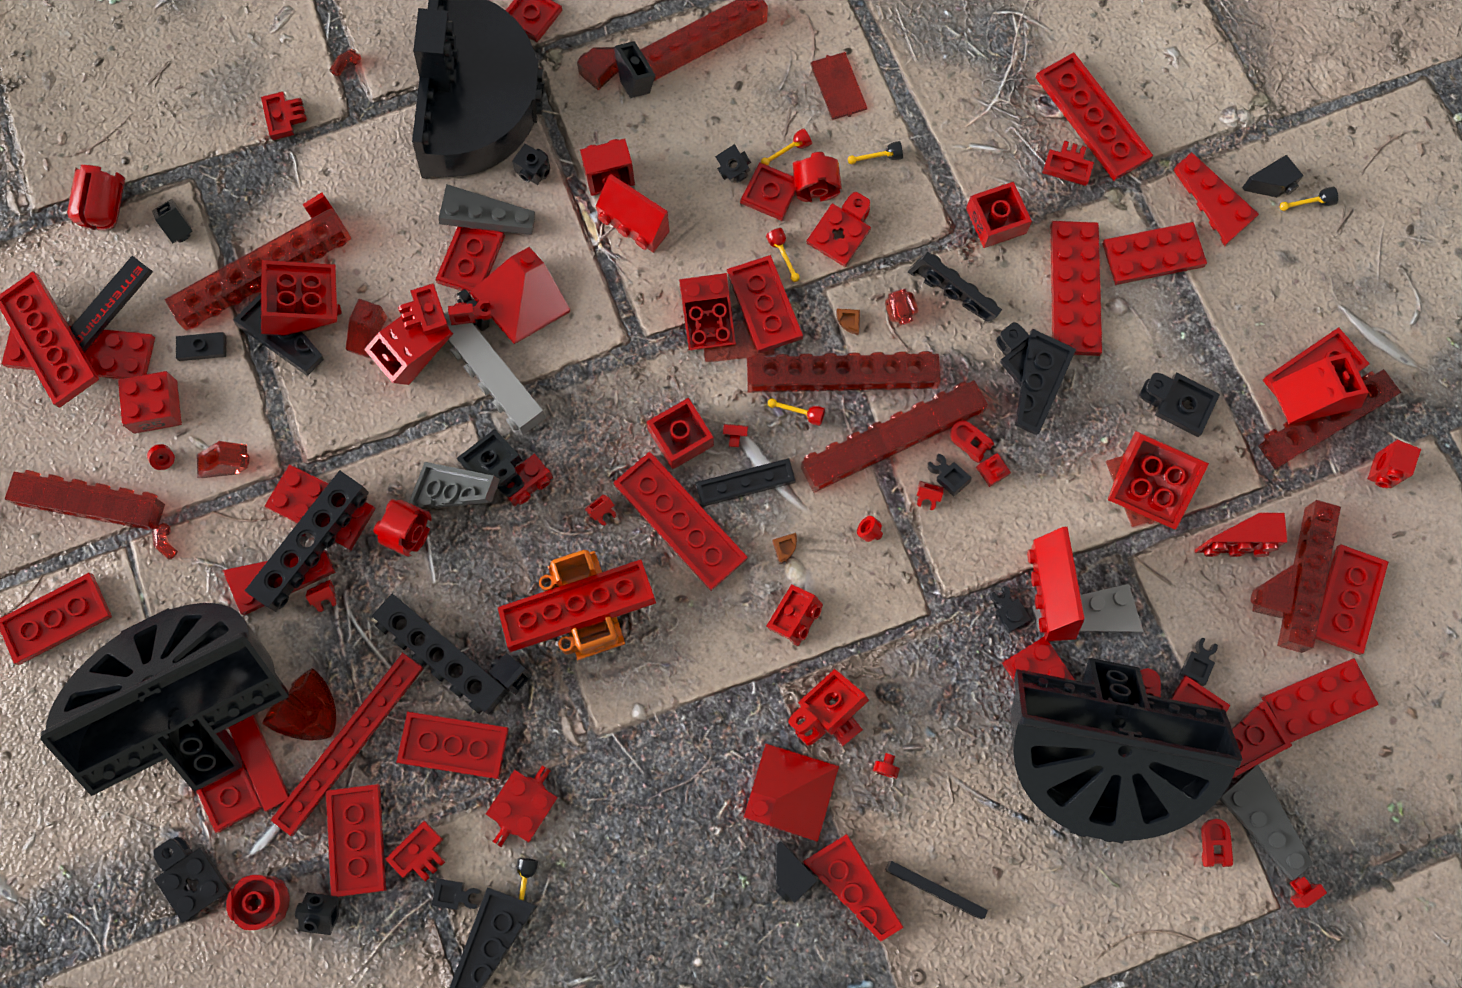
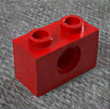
M1397 439L1375 454L1367 479L1375 482L1381 488L1391 489L1413 476L1421 448Z

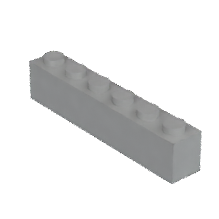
M449 313L444 314L449 329L454 333L448 339L452 346L450 348L451 353L457 360L462 358L466 363L463 367L471 378L474 376L480 381L478 386L485 395L490 393L494 398L492 404L498 412L502 413L504 411L509 417L506 421L514 431L518 429L524 435L546 419L541 407L474 324L451 325Z

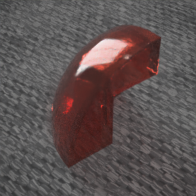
M311 668L291 684L288 692L289 697L272 705L262 721V724L271 730L291 738L310 741L327 739L333 736L336 727L335 702L324 679L316 670Z

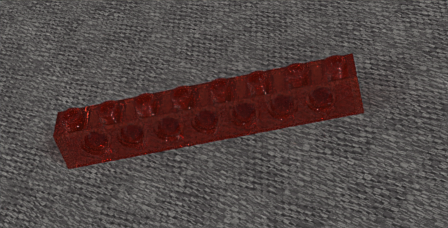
M332 207L164 300L176 321L187 331L198 327L201 322L210 317L218 316L226 308L241 303L244 298L261 292V272H257L261 269L262 260L278 261L281 257H285L282 261L309 263L324 257L327 252L335 248L344 246L352 238ZM327 234L324 238H319L321 235ZM306 245L304 249L299 250L301 246ZM243 280L242 283L236 285L238 281ZM222 291L219 296H215L218 292ZM201 303L200 306L194 308L196 304Z
M922 351L918 354L897 352L893 355H885L883 352L861 355L854 352L842 356H837L835 353H826L823 356H813L812 354L805 353L792 357L787 354H778L775 357L757 354L747 357V393L937 389L941 381L939 354H932L930 351ZM915 366L920 372L913 373L908 367ZM868 367L872 370V373L865 374L861 371V368ZM893 367L896 372L888 373L884 368ZM815 368H821L822 370H824L825 373L822 375H817L813 372V370ZM845 368L848 370V373L840 374L837 372V369ZM768 369H773L777 372V374L774 376H769L765 373V371ZM798 369L801 373L799 375H792L789 373V370Z

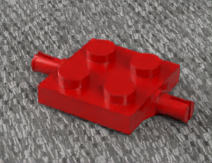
M543 765L534 778L526 777L514 769L485 815L495 820L501 827L493 840L497 844L501 838L498 846L502 847L509 834L518 835L529 843L558 799V797L547 791L543 785L546 777L551 772L549 769H546L544 772L546 767Z

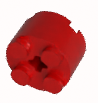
M814 152L809 158L793 162L795 191L799 200L812 202V198H820V202L833 199L841 193L842 184L837 159L825 156L824 152Z
M391 499L387 504L382 520H379L374 527V534L378 535V542L381 545L410 557L412 556L410 552H418L425 543L430 528L426 527L427 520L431 521L432 517L430 512L404 500Z
M271 875L246 876L239 880L234 888L230 890L226 901L227 914L238 927L244 930L271 928L285 918L290 902L289 892L284 881ZM261 899V905H256V900Z

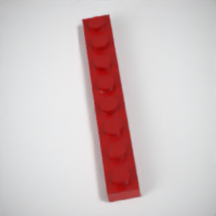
M402 652L270 821L289 836L295 835L324 798L326 791L331 789L424 670L422 666Z

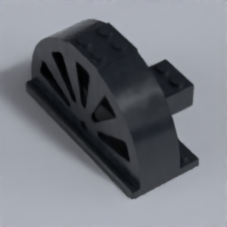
M428 0V9L418 8L413 52L419 73V86L412 144L421 177L431 179V176L460 177L485 171L498 165L513 154L525 141L534 123H537L538 114L542 115L543 101L541 100L545 89V81H543L544 68H540L539 59L535 57L533 46L521 25L506 10L490 0Z
M197 603L173 609L167 608L122 630L119 635L97 650L75 671L56 697L47 718L46 729L41 731L40 740L91 796L165 759L170 762L195 792L242 768L240 753L226 728L288 698L289 693L275 673L273 660L245 619L236 610L216 603Z
M1089 658L1082 682L1016 669L1014 677L1016 692L1013 699L1010 721L1016 772L1023 789L1037 808L1056 823L1069 829L1070 833L1081 837L1087 836L1102 839L1106 842L1122 844L1124 841L1149 839L1171 833L1192 823L1213 807L1229 786L1236 768H1239L1241 765L1242 756L1225 710L1147 695L1139 667Z

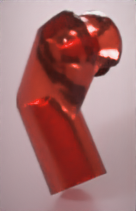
M349 49L337 56L329 71L339 77L346 64L351 62L353 65H357L361 60V55L356 53V50Z
M161 523L160 525H155L152 530L153 546L168 560H171L177 555L178 551L167 542L166 536L171 532L170 526L166 523Z

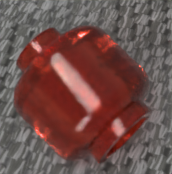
M906 289L888 294L889 298L885 300V307L890 321H899L900 325L913 322L912 317L917 315L919 311L914 294L907 292Z

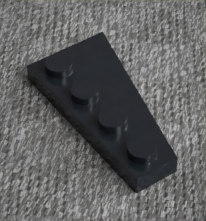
M926 252L907 271L912 276H915L917 273L924 277V283L930 287L935 285L942 288L944 295L949 299L963 301L962 306L988 323L998 317L1002 311L992 298L985 297L974 284L967 283L956 270L945 266L941 259L934 254Z
M1032 329L1029 334L1015 426L1037 436L1041 431L1076 349L1035 329Z

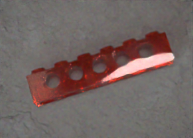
M1384 369L1376 374L1371 371L1361 377L1370 398L1366 397L1362 408L1329 415L1331 421L1326 417L1290 425L1287 421L1283 424L1284 429L1279 432L1275 428L1263 436L1265 440L1258 447L1273 468L1277 469L1391 401L1402 392ZM1305 425L1311 428L1312 433L1307 431ZM1285 437L1290 438L1292 440L1293 445L1289 444L1286 441Z
M1316 500L1305 507L1277 644L1279 647L1300 653L1314 648L1341 510L1340 506Z

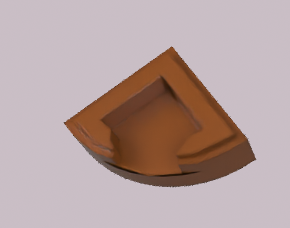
M836 309V317L841 327L849 333L859 335L860 310Z
M796 533L772 540L779 564L786 562L793 555L797 544Z

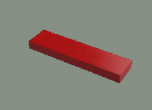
M252 715L228 728L265 812H268L282 805L290 795L257 720Z

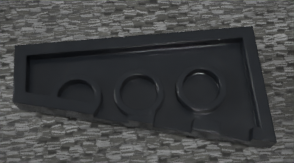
M261 293L233 319L235 325L306 376L324 360L322 354L301 331L288 335L261 334Z
M487 887L449 988H484L538 905Z

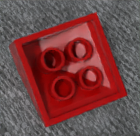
M530 247L511 256L470 291V295L477 303L483 299L490 301V307L483 309L485 312L491 311L492 320L514 344L570 312L569 306L546 265Z
M262 260L261 334L288 335L337 322L335 264Z
M1135 431L1124 453L1107 500L1176 530L1209 463Z
M765 744L743 819L818 842L839 766Z

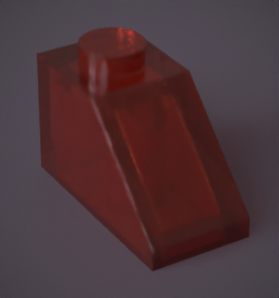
M593 47L587 53H583L577 61L579 75L597 90L601 89L618 73L614 47Z
M358 299L349 318L346 341L347 351L369 358L368 353L364 349L382 330L387 319L380 305Z
M218 441L197 454V478L236 475L247 469L250 461L247 445Z
M1292 565L1256 587L1251 594L1252 612L1278 618L1290 615L1292 613L1298 566Z

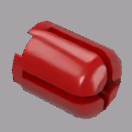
M81 165L80 169L75 167L67 210L68 217L74 223L86 229L95 230L96 228L99 231H106L114 228L118 222L125 177L118 172L115 173V176L110 175L107 172L101 171L99 166Z

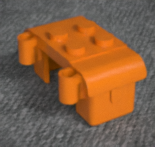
M581 550L552 560L551 565L547 566L550 575H543L539 579V586L545 592L601 573L602 570L596 552ZM546 582H551L549 587H544ZM606 617V620L579 630L574 628L569 633L570 637L564 636L558 642L560 650L567 655L575 653L577 661L625 645L617 617ZM566 642H570V643H571L570 647L567 648V649H564V648H563V645H564Z

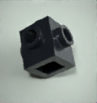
M527 144L522 146L512 160L515 172L528 183L531 181L539 185L542 179L548 177L551 170L548 155L541 149H534Z
M735 144L715 156L720 164V167L717 169L724 180L728 178L731 183L734 181L739 183L749 176L747 173L751 170L748 165L752 162L745 151L739 152ZM733 163H738L735 168H731Z
M307 892L302 903H298L295 911V919H298L299 931L331 935L339 917L338 897Z

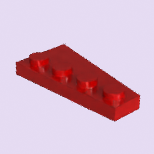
M1192 152L1174 168L1173 171L1188 193L1193 194L1197 200L1196 205L1200 211H1204L1209 218V224L1213 230L1216 229L1222 237L1220 240L1224 246L1259 215L1257 211Z
M326 550L320 555L321 559L318 564L310 568L305 574L304 582L298 588H294L291 593L336 573ZM298 557L290 561V568L297 565ZM267 561L223 570L239 612L243 616L265 606L244 590ZM282 577L275 580L274 588L282 584Z
M1265 700L1261 701L1232 728L1242 756L1241 765L1239 768H1236L1233 778L1292 746Z
M848 834L802 861L880 942L904 927Z

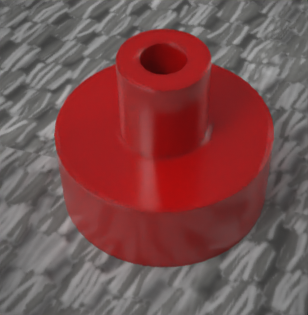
M158 444L150 448L147 453V459L154 469L166 470L173 465L175 455L167 445Z
M867 516L860 522L857 528V535L866 542L874 539L879 540L883 536L881 531L882 524L875 517Z
M886 753L883 762L875 761L873 772L897 779L900 768L893 765L895 756Z

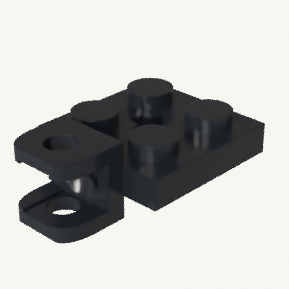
M1013 322L1001 331L1000 336L996 339V344L1005 355L1000 360L1001 365L1021 387L1029 334L1020 324Z
M1176 372L1172 378L1161 373H1153L1151 378L1145 381L1139 396L1145 402L1158 407L1155 416L1199 437L1204 431L1220 394ZM1189 400L1190 406L1193 408L1185 409L1182 402Z
M496 429L456 458L465 470L493 475L499 478L500 481L497 489L506 497H511L524 487L522 478L514 468L523 460ZM487 458H492L491 461L487 462ZM510 483H515V485L512 488H508V485Z
M177 836L168 839L153 850V856L163 871L154 880L182 923L231 890L203 846L192 852L187 842ZM188 878L198 880L196 892L192 889H187Z

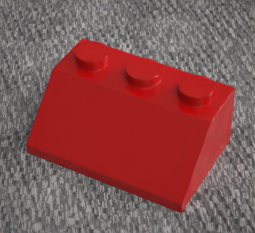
M612 174L608 176L596 204L598 219L605 225L610 224L615 227L623 237L627 238L629 236L635 240V243L640 248L648 249L654 253L670 232L668 211Z

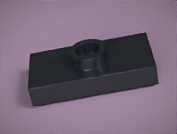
M224 332L176 336V359L178 361L226 357V334Z

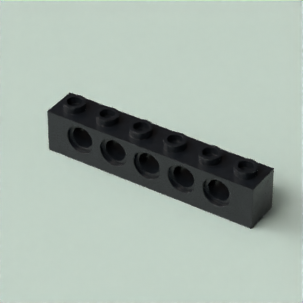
M339 470L244 591L274 612L283 608L287 604L289 595L294 588H298L304 582L305 574L310 568L318 564L323 551L333 545L340 529L345 528L350 523L351 515L357 508L365 504L369 492L361 484ZM346 498L343 506L336 507L339 499ZM330 517L329 524L321 527L322 520ZM314 537V543L310 547H305L306 541ZM298 557L297 565L290 568V561ZM282 577V584L274 588L275 580Z
M393 593L372 615L378 621L375 626L385 635L390 631L396 637L393 641L404 651L407 647L414 652L413 659L422 666L426 663L433 668L430 673L441 682L444 679L450 682L452 686L449 689L459 698L465 695L470 699L471 702L468 705L479 715L482 711L489 715L509 692ZM401 619H406L407 624L405 628L397 630V622ZM424 634L425 642L420 646H415L416 637ZM438 650H443V659L439 662H434V653ZM456 666H462V675L458 678H453L452 670ZM481 682V691L477 694H472L470 691L472 684Z

